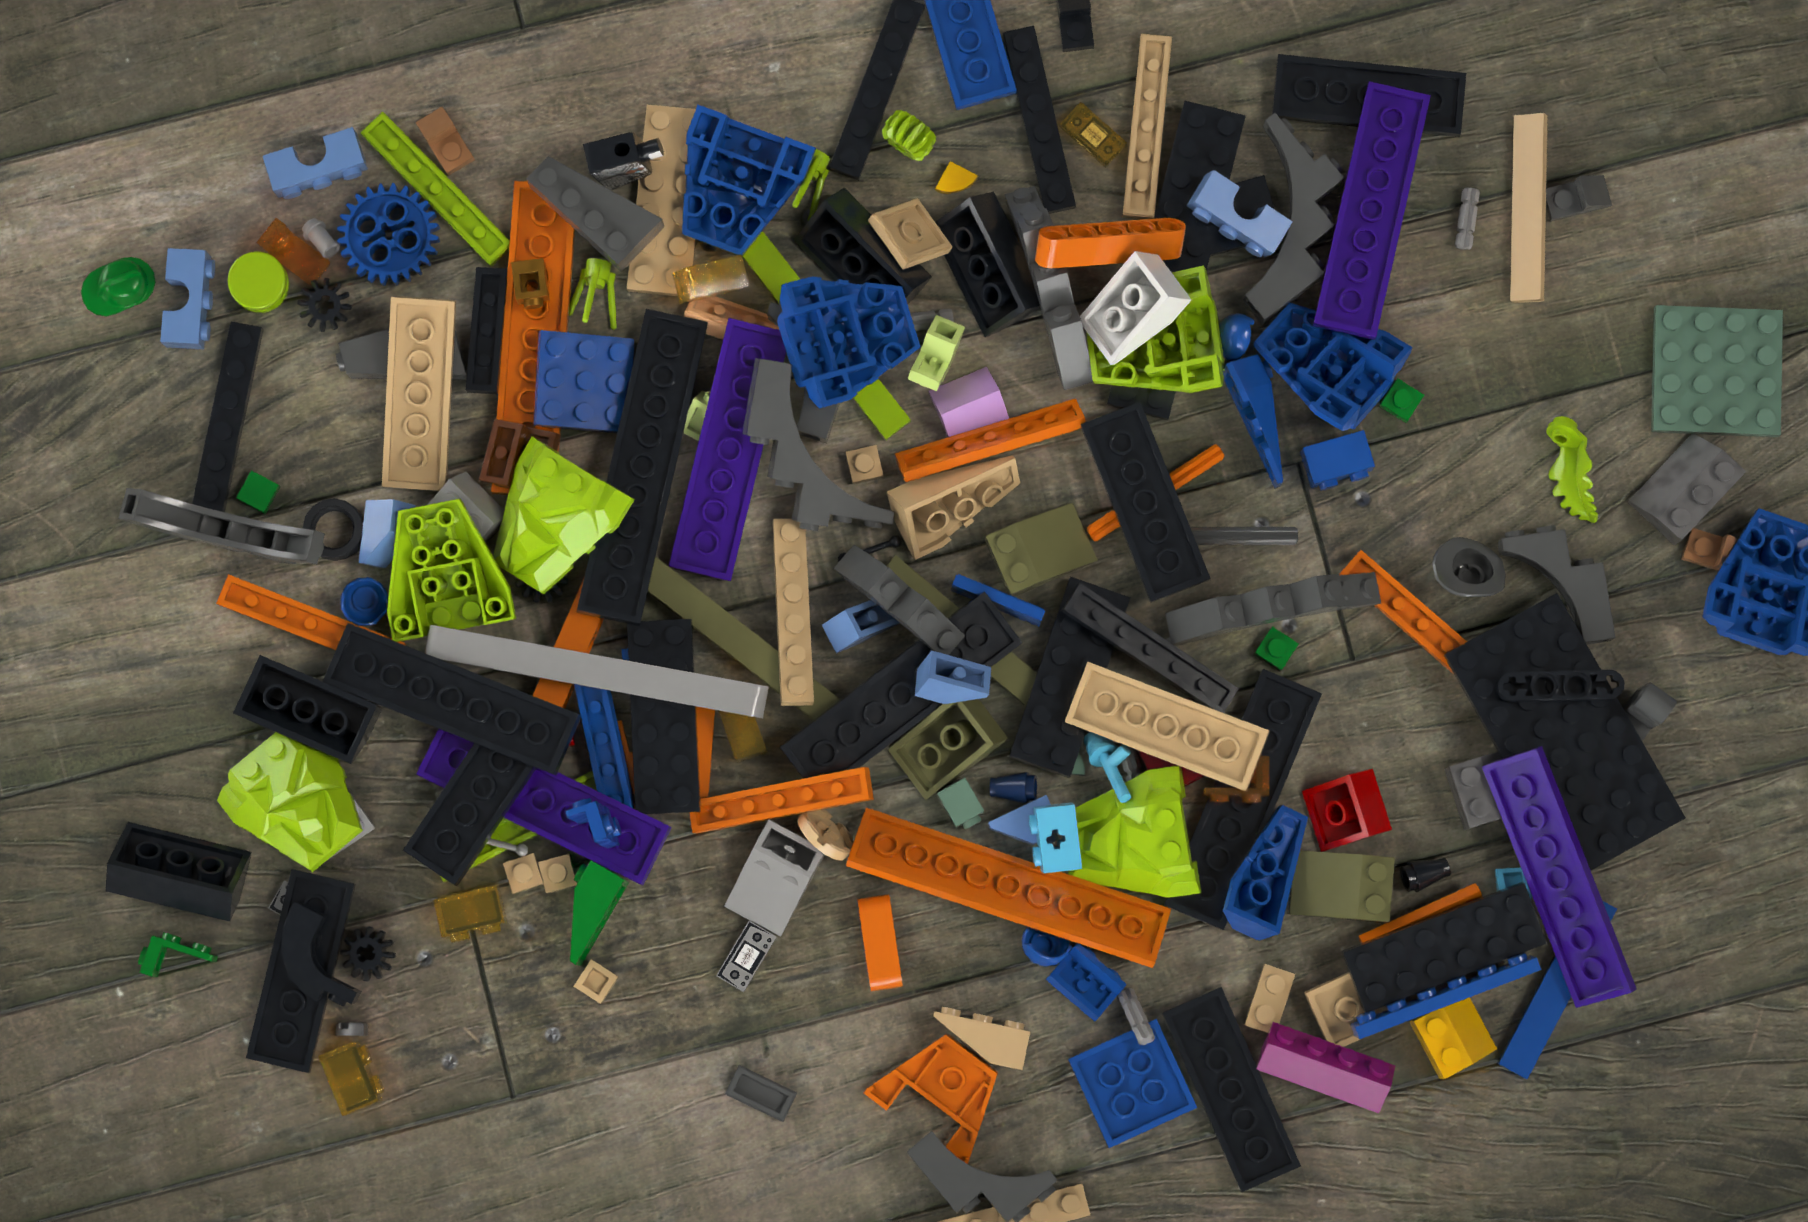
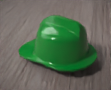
M134 257L121 258L91 272L84 280L81 290L83 303L88 310L100 316L115 315L146 301L154 291L156 283L154 272L149 264Z

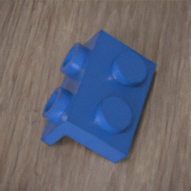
M591 798L573 803V809L565 811L567 818L578 824L589 822L595 843L607 849L620 845L617 836L622 834L617 818L611 817L608 807L597 801L592 802Z
M1078 943L1046 979L1094 1022L1126 986V983L1121 980L1120 975L1115 970L1107 968L1096 958L1092 950Z

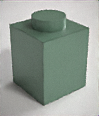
M965 777L937 793L940 802L956 829L963 826L967 830L982 821L979 815L984 813V809Z

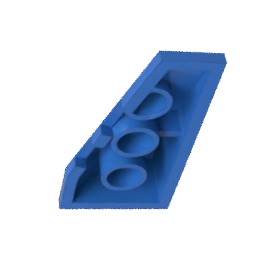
M1256 354L1227 363L1225 370H1223L1226 387L1276 489L1283 483L1272 382L1270 380L1273 377V373L1266 360L1261 361L1259 355Z
M1284 805L1277 807L1230 881L1223 912L1232 929L1258 941L1280 934L1308 820L1307 816Z

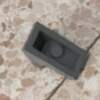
M1604 175L1578 176L1574 182L1546 188V208L1550 222L1612 206Z

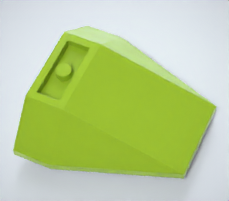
M461 498L398 511L387 605L392 640L395 642L428 636L430 625L459 630L516 619L510 586Z

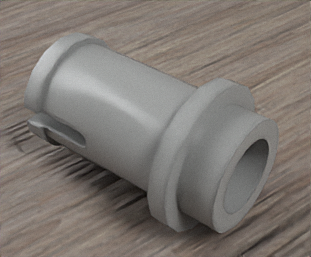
M316 218L310 219L302 227L303 237L315 245L323 258L333 257L339 251L340 245L325 230L326 225L323 221H318Z

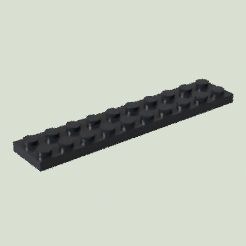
M1184 101L1154 218H1175L1183 221L1186 225L1181 257L1163 260L1171 272L1203 265L1207 271L1218 226L1210 221L1205 223L1197 219L1192 214L1194 210L1187 207V204L1205 174L1215 170L1230 180L1246 115ZM1112 385L1107 405L1122 409L1141 402L1145 415L1169 420L1176 391Z
M650 309L645 311L606 481L635 500L619 527L611 534L607 532L594 544L596 548L589 555L577 613L636 626L641 624L708 322Z

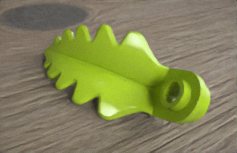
M1564 416L1555 417L1548 424L1546 430L1547 435L1560 447V454L1548 473L1550 480L1558 481L1552 491L1555 497L1565 496L1560 506L1563 509L1571 507L1569 511L1571 516L1580 515V520L1596 523L1598 520V513L1595 512L1597 507L1591 503L1594 502V496L1588 492V489L1593 487V483L1586 474L1591 470L1593 464L1586 451L1587 438L1577 429L1578 425L1574 420Z

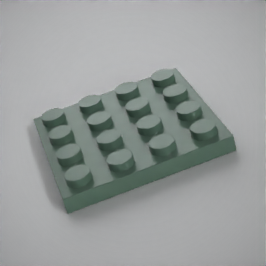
M1656 305L1653 318L1651 432L1779 437L1781 435L1783 310Z

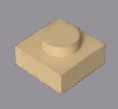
M877 445L846 452L853 484L884 477Z
M534 853L503 863L513 894L543 885L541 872Z
M570 854L538 862L547 894L577 885V882L574 881L575 871Z
M591 959L573 987L602 1004L619 977Z

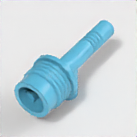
M1089 732L1084 737V744L1090 764L1095 767H1103L1121 803L1129 801L1131 799L1130 792L1117 766L1131 754L1130 749L1123 744L1118 748L1113 740Z

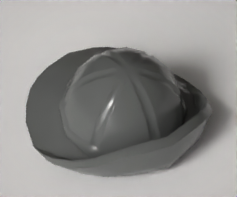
M1464 537L1451 538L1440 545L1433 557L1432 565L1436 580L1443 588L1454 595L1462 597H1487L1501 592L1505 587L1506 573L1502 559L1490 548L1478 541Z

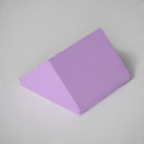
M987 367L941 385L937 391H928L947 437L1009 419L1000 390Z

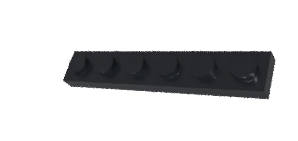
M912 0L892 1L829 167L831 171L859 181L925 5Z
M1029 26L1003 32L1044 208H1047L1049 214L1075 209L1076 203L1035 27Z
M232 321L230 323L192 501L194 505L221 512L226 510L264 331L262 327Z
M1081 583L1077 584L1061 610L1203 706L1224 713L1239 689Z

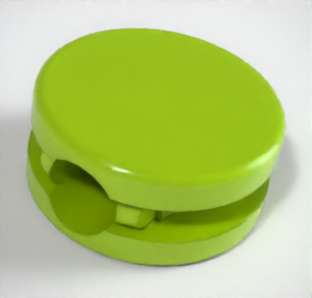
M260 251L246 253L232 264L228 273L227 282L232 297L241 307L250 312L266 313L279 307L287 297L289 291L287 271L271 254Z

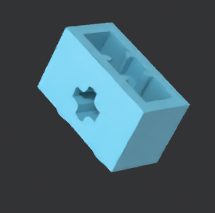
M1070 802L1033 807L1034 815H1029V827L1031 835L1036 834L1038 847L1032 848L1035 867L1040 866L1041 872L1044 874L1082 869L1075 804ZM1052 830L1062 835V839L1057 841L1056 847L1051 842L1046 841L1047 837L1052 836Z

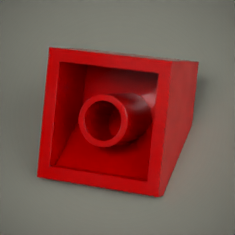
M1373 768L1349 774L1302 791L1321 852L1392 830Z

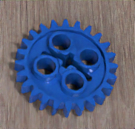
M380 183L378 193H373L367 187L366 198L356 194L355 197L358 204L356 206L350 203L346 204L351 212L350 215L340 214V218L346 225L338 226L337 230L345 235V237L339 238L337 243L340 246H347L340 253L343 258L352 257L347 263L350 269L359 265L356 274L360 278L368 272V281L370 283H373L377 276L380 278L382 286H386L388 278H392L394 284L398 286L400 276H404L408 282H411L410 272L414 271L421 276L422 271L419 265L422 263L431 266L427 255H437L438 253L431 244L440 242V238L432 234L440 230V226L438 223H430L437 216L434 211L426 212L430 207L427 200L419 203L421 198L419 192H415L409 197L410 190L408 186H404L400 193L395 183L391 184L389 191H386L382 183ZM399 207L405 210L404 216L400 220L394 221L389 219L390 212L394 208ZM371 220L376 223L372 232L366 234L360 231L361 225L365 221ZM410 222H414V223H415L414 226L411 227V228H409V227L404 228V227H406ZM387 229L393 232L391 240L385 238V230ZM415 236L417 237V243L413 248L405 249L402 247L404 238ZM373 241L368 247H363L365 242ZM381 248L388 250V256L385 260L381 262L373 260L375 251Z

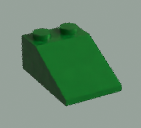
M592 860L588 866L583 863L574 877L577 885L574 888L570 962L578 966H582L630 883Z

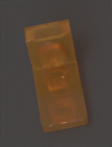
M277 218L274 219L256 242L264 252L274 256L284 267L310 286H312L311 281H318L330 266L328 259L323 258L319 252L293 234Z
M1260 756L1250 782L1254 783V788H1248L1247 792L1238 788H1204L1202 796H1210V802H1229V797H1242L1243 803H1261V797L1269 796V756Z

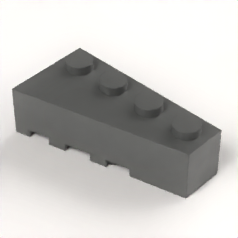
M549 156L526 178L529 187L620 272L664 228L662 218Z

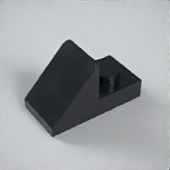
M1056 0L1062 51L1094 49L1090 0Z

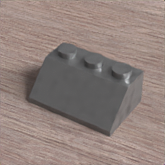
M1692 433L1635 493L1628 503L1673 545H1676L1697 525L1746 471L1723 449Z

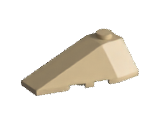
M1011 455L911 480L887 491L890 509L894 511L893 519L912 557L916 560L944 547L951 541L949 536L963 525L967 528L974 522L972 517L983 508L994 506L1020 484L1016 459Z

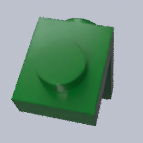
M163 932L162 937L152 936L149 946L143 947L138 960V965H141L139 973L158 977L168 948L211 962H217L218 956L210 954L212 947L193 942L192 947L180 944L181 937Z

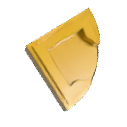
M950 161L935 191L943 194L963 191L975 183L978 175Z

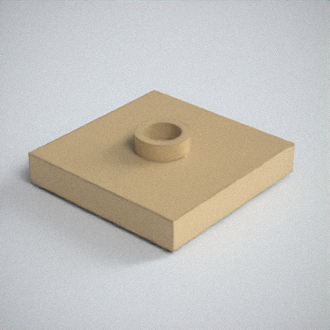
M918 198L873 213L868 219V222L903 270L948 254L952 249V245Z

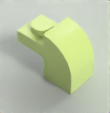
M936 315L926 333L920 353L910 370L908 380L937 391L951 366L965 327Z

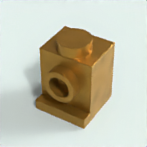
M543 258L511 262L515 297L518 305L524 304L525 309L543 307V301L550 300L546 264ZM530 282H535L538 284V288L536 291H527V285Z

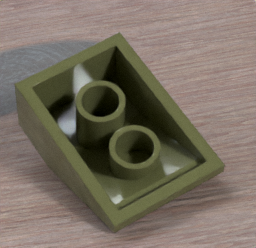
M1073 503L1016 522L985 536V542L1008 594L1014 597L1098 561Z
M979 699L942 704L888 750L923 798L928 800L987 757L1009 738Z
M1300 851L1291 885L1289 915L1389 923L1395 858L1362 854Z

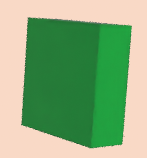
M251 470L236 499L266 514L281 486Z

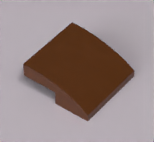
M494 419L479 481L510 489L516 462L531 437L537 438L557 451L561 435L555 432L529 428L519 423Z

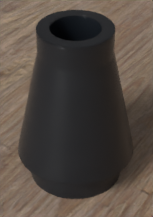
M1446 858L1409 861L1406 863V866L1400 868L1401 880L1408 892L1413 890L1419 892L1451 875L1450 866Z

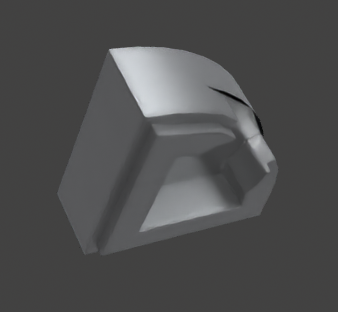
M338 1023L336 1024V1036H368V1024Z

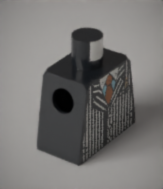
M634 132L583 144L589 173L601 185L611 191L651 175L652 167L650 160L664 156V150L659 138L643 142Z

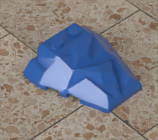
M697 105L686 135L688 153L687 164H685V175L687 176L683 204L682 234L743 256L805 179L816 148L785 137V139L730 119L723 113Z
M814 276L781 285L780 304L783 311L778 316L777 323L791 364L793 376L800 388L806 387L809 398L819 409L851 400L860 390L879 379L880 375L894 368L921 347L902 286L868 282L853 284L849 283V280L841 279L826 281L822 280L821 277Z
M1289 303L1254 341V347L1315 415L1341 431L1348 430L1349 428L1355 429L1389 391L1395 375L1402 369L1412 351V347L1378 329L1376 339L1373 340L1313 326L1316 310Z
M1760 508L1755 511L1708 587L1702 617L1710 625L1716 626L1719 635L1778 655H1787L1790 652H1794L1802 656H1808L1807 524Z

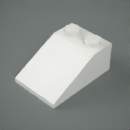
M1134 251L1080 315L1084 329L1110 365H1115L1170 325L1192 299L1158 254Z

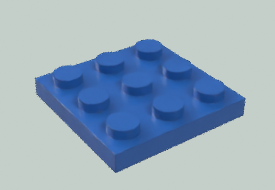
M540 330L538 332L533 426L618 433L633 367L634 339Z
M1157 1019L1148 1022L1155 1036L1154 1041L1151 1043L1140 1045L1133 1030H1130L1068 1059L1108 1148L1197 1108Z

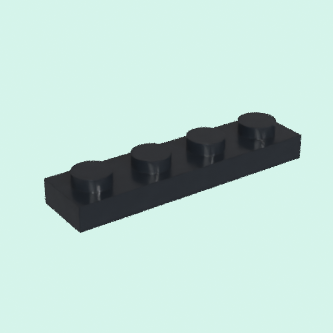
M476 267L465 389L467 393L498 394L507 268Z

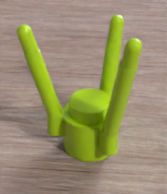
M818 149L815 150L806 177L792 203V207L797 208L811 180H817L808 221L818 208L824 181L829 173L827 166L830 158Z
M597 258L587 259L586 267L581 269L580 279L570 302L569 316L573 314L586 283V286L589 288L582 321L587 323L595 289H604L605 284H607L610 327L612 330H615L617 328L614 290L616 274L610 272L612 265L610 262Z

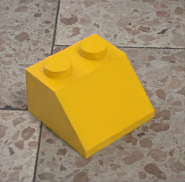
M1470 997L1409 1021L1439 1079H1446L1497 1050Z

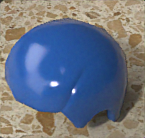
M1236 313L1226 316L1219 323L1225 359L1235 361L1241 359L1240 357L1245 354L1251 339L1250 325L1254 324L1252 318Z
M370 577L356 578L348 583L342 591L340 608L346 619L357 626L375 625L387 612L388 593L382 583Z
M1027 927L1022 935V948L1025 955L1032 963L1043 967L1057 965L1067 957L1072 948L1069 940Z

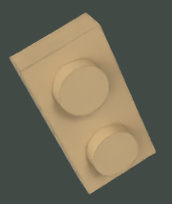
M1267 964L1263 965L1244 1026L1268 1033L1273 1022L1280 1023L1295 977L1294 973Z

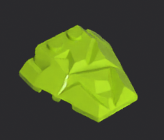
M1204 265L1172 272L1192 300L1170 325L1115 365H1110L1086 332L1092 380L1095 384L1186 393L1223 386L1225 363L1218 315Z
M532 436L515 465L493 557L499 567L540 593L545 594L574 568L573 563L584 553L589 554L596 548L594 544L607 532L611 534L619 527L635 499L590 474Z
M277 732L230 769L228 773L229 782L222 787L217 799L234 824L243 830L249 831L264 843L275 847L282 854L311 872L315 871L363 831L353 797L347 789L345 770L340 766L339 759Z
M1181 766L1150 769L1125 782L1131 795V799L1125 803H1121L1114 789H1111L1075 808L1082 869L1069 870V875L1103 886L1167 898L1201 893L1197 861H1192L1182 804V799L1186 797Z

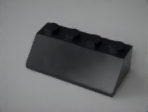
M845 187L825 199L794 241L833 281L841 279L849 280V283L853 284L868 282L902 286L907 304H909L932 276L920 264L904 270L900 267L868 222L871 214Z
M994 191L969 197L935 222L952 245L950 252L944 256L984 337H988L1020 322L1041 309L1024 251Z
M260 655L233 714L352 764L369 740L382 710L372 702Z
M128 822L107 862L106 892L230 922L241 898L252 852Z

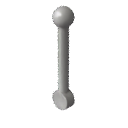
M491 838L486 843L515 851L519 856H525L528 853V847L525 844L517 846Z

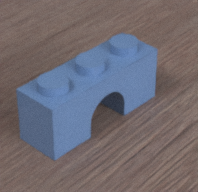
M351 127L323 136L326 154L323 160L316 165L308 166L300 163L298 154L293 146L263 155L271 186L278 198L292 199L300 196L302 190L312 187L315 190L323 189L332 185L331 181L344 178V180L355 179L362 175V171L368 170L360 141L354 128Z
M1215 170L1205 174L1187 204V207L1194 210L1192 214L1202 222L1209 223L1210 221L1220 228L1219 232L1226 238L1231 240L1238 239L1246 245L1245 249L1254 256L1267 257L1274 254L1293 221L1267 204L1258 208L1250 220L1241 218L1233 206L1234 197L1240 187Z
M167 249L165 280L171 286H184L189 290V300L182 309L163 311L160 342L167 348L204 349L205 341L210 339L211 327L210 322H206L207 310H211L213 305V293L209 291V279H213L215 276V261L211 260V256L206 250Z

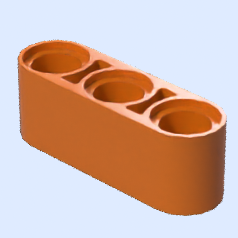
M889 894L857 899L871 991L903 987Z

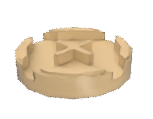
M822 809L799 814L797 822L800 830L815 848L835 860L843 861L849 856L854 843L852 836L843 824L838 822L836 825L830 820L833 816L828 811Z

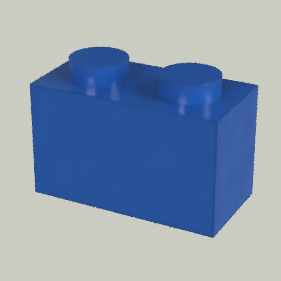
M1364 430L1306 446L1300 451L1310 487L1319 486L1320 491L1334 488L1339 485V480L1349 477L1351 482L1369 477L1368 472L1372 471L1375 467Z

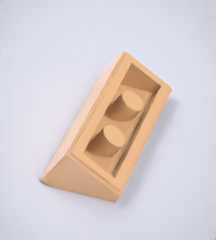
M694 290L684 313V317L708 322L706 334L721 340L724 339L728 318L779 330L774 323L768 320L766 313L698 290Z

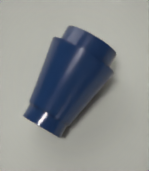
M1023 772L991 778L990 796L1028 804L1029 801H1034L1037 798V776Z

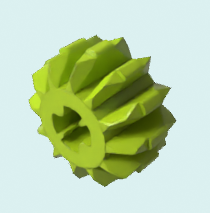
M896 110L885 122L886 125L882 129L883 138L904 156L906 155L912 160L922 161L933 149L932 146L936 142L935 133L923 121H920L914 115H910L907 111Z

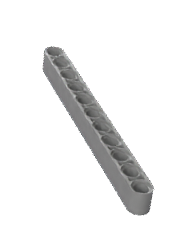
M430 625L425 649L426 654L441 660L762 719L769 688L768 686L435 625Z

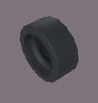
M332 498L322 500L312 506L305 516L302 528L316 530L317 522L321 516L328 512L338 511L347 515L353 525L352 537L342 547L330 548L324 546L321 555L324 559L338 561L349 558L360 549L364 519L359 511L347 501Z

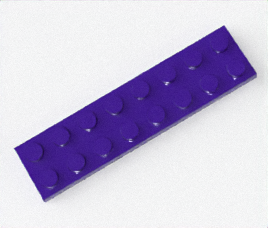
M1368 82L1313 326L1368 339H1376L1431 95Z
M728 318L669 567L727 581L732 579L764 444L750 442L751 436L742 434L755 358L784 363L786 349L780 330Z
M438 729L416 775L445 788L474 743ZM538 768L504 816V818L641 885H644L672 828L559 772L555 776ZM591 798L592 802L597 801L608 807L611 817L617 818L622 834L617 836L620 845L607 849L595 843L589 822L578 824L567 818L565 811L573 809V803Z
M1542 746L1482 766L1575 1007L1586 1006L1635 991L1637 988Z

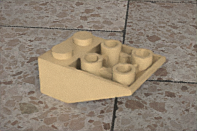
M942 1007L941 1013L934 1011L933 1017L989 1064L1023 1070L1030 1031L1024 1030L1025 1024L1005 1020L1004 1026L992 1024L993 1017L976 1013L973 1014L972 1019L960 1017L961 1010Z

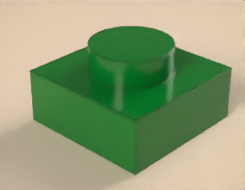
M1397 378L1379 407L1407 423L1424 397V394Z
M1272 626L1254 654L1279 671H1282L1299 643Z

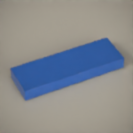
M960 574L955 576L951 588L952 592L973 599L984 591L999 611L1038 627L1040 626L1045 613L1043 608Z

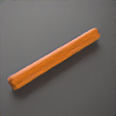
M1214 444L1169 473L1175 490L1222 461L1225 456L1221 448ZM1114 510L1087 527L1086 530L1093 541L1100 540L1120 527Z

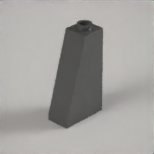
M389 329L338 343L340 352L336 353V359L341 372L346 371L351 379H387ZM455 330L452 379L463 380L467 378V369Z

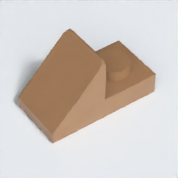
M443 107L415 122L448 176L475 160Z
M1693 528L1688 534L1681 560L1719 571L1738 539L1729 534L1721 537Z

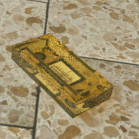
M1082 102L1059 125L1064 132L1105 168L1127 146V142Z

